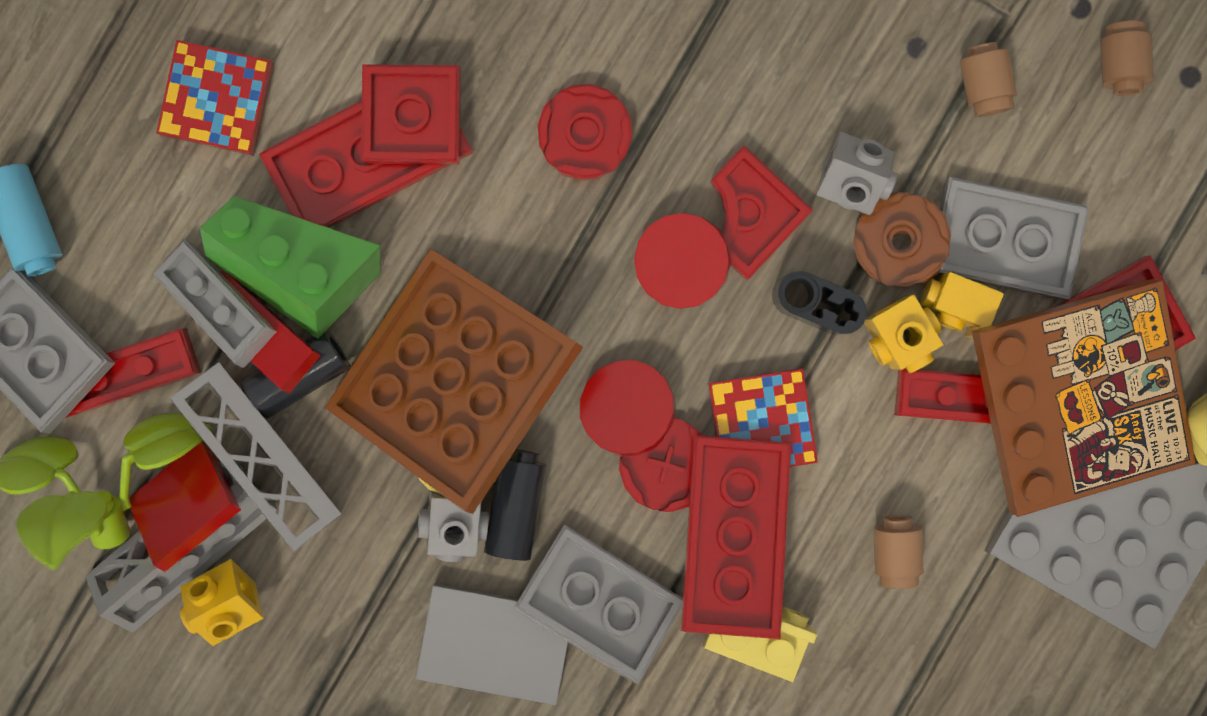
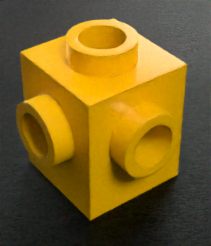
M914 294L899 298L867 317L864 322L873 338L868 341V345L880 365L888 364L890 369L893 370L906 368L909 373L917 371L935 359L931 352L943 346L938 336L942 332L938 319L928 307L922 309ZM904 331L906 332V335H907L906 342H904V340H903V332H904Z
M232 559L180 586L183 607L180 609V617L184 626L190 633H198L212 646L231 638L236 633L264 619L256 583Z

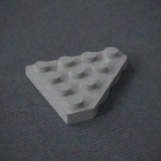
M1195 460L1196 464L1020 517L1013 515L1008 510L985 551L1155 649L1207 560V466H1203Z

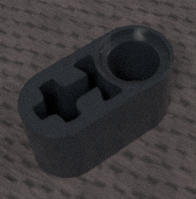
M792 272L781 277L773 287L772 300L775 307L781 313L834 335L850 334L861 328L866 320V304L857 293L808 272ZM791 281L801 282L808 291V299L800 308L793 307L785 298V289ZM820 302L830 306L840 305L845 302L844 311L850 314V319L839 321L836 324L837 315L824 308L816 310L815 316L812 315V312Z

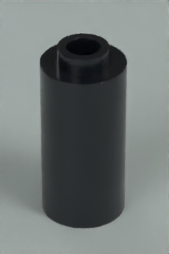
M326 330L319 339L311 336L304 340L321 356L290 394L281 390L259 369L242 378L243 393L264 418L269 419L351 368L343 349L329 330Z
M516 449L497 477L484 553L510 560H531L547 464L538 462L539 453Z

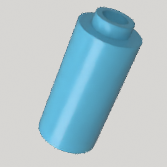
M11 164L0 167V235L14 271H26L27 276L31 277L54 270L57 267L55 261L60 259L63 254L28 165Z

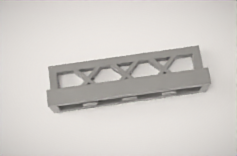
M219 362L170 397L174 405L293 552L339 518L341 515L340 511ZM208 386L221 402L219 418L197 416L186 401ZM226 409L235 420L225 419ZM205 424L218 425L216 438ZM224 426L238 427L244 430L252 440L250 456L227 453L221 445ZM257 448L265 458L256 457ZM235 462L249 463L247 476ZM255 464L273 466L283 479L281 495L261 493L252 484ZM287 485L296 496L286 495ZM266 500L280 501L278 515ZM285 502L302 503L316 520L315 523L297 537L294 536L283 522Z
M221 462L218 463L225 477L227 478L230 475L234 482L230 488L241 511L166 572L154 567L150 556L142 559L146 546L140 531L135 533L85 576L100 617L132 633L135 632L181 592L180 586L203 574L267 519ZM235 462L246 475L241 463ZM266 500L273 510L276 511L277 508L273 500ZM119 569H123L118 583L108 591L105 581Z

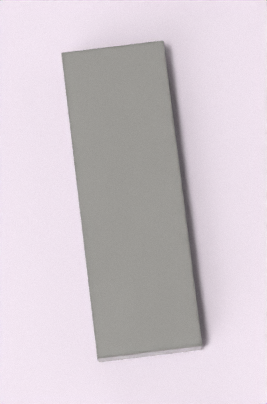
M184 240L153 274L236 365L244 368L277 332L204 254L187 240Z

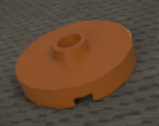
M896 192L890 194L887 200L879 198L871 215L862 213L855 228L853 245L859 265L871 279L886 287L907 289L926 283L940 272L949 256L951 232L946 216L934 202L925 197L921 198L918 195ZM898 235H906L911 239V244L907 249H897L892 243L894 238Z

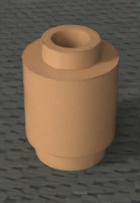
M1129 20L1110 24L1105 28V37L1101 39L1102 84L1105 88L1113 89V94L1116 96H1130L1142 93L1144 86L1154 81L1152 34L1146 32V23L1143 21Z
M997 42L985 43L969 48V57L960 60L968 106L974 107L975 117L989 116L1014 109L1013 97L1017 96L1009 50H998Z
M886 516L883 517V524L874 526L875 574L880 576L881 586L892 589L914 588L919 585V576L924 573L922 526L912 524V517Z

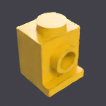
M952 272L937 275L936 280L930 279L921 295L920 305L925 308L928 307L936 314V318L943 327L962 332L964 326H966L967 329L964 336L973 339V330L992 325L1004 293Z

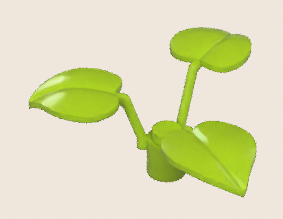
M163 413L139 422L125 435L123 440L125 448L130 452L126 453L122 458L119 497L111 495L108 491L81 492L70 474L64 470V468L76 461L79 455L75 445L68 439L58 436H44L28 440L14 447L0 460V490L17 495L31 493L48 485L54 477L62 480L69 490L65 497L60 495L41 497L28 505L20 513L16 522V530L23 546L39 562L52 570H56L70 551L88 537H90L93 546L98 549H111L121 545L129 538L131 533L124 511L132 506L129 499L132 464L135 462L137 467L144 470L167 465L201 443L203 439L183 414ZM205 424L206 427L212 433L214 431L213 426L211 424Z

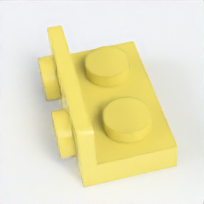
M782 607L781 639L707 634L703 646L707 650L794 682L808 643H815L818 634L811 625L807 624L809 617L790 608Z

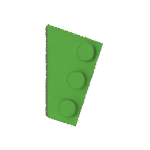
M233 196L200 227L205 256L208 260L317 339L380 275V245Z

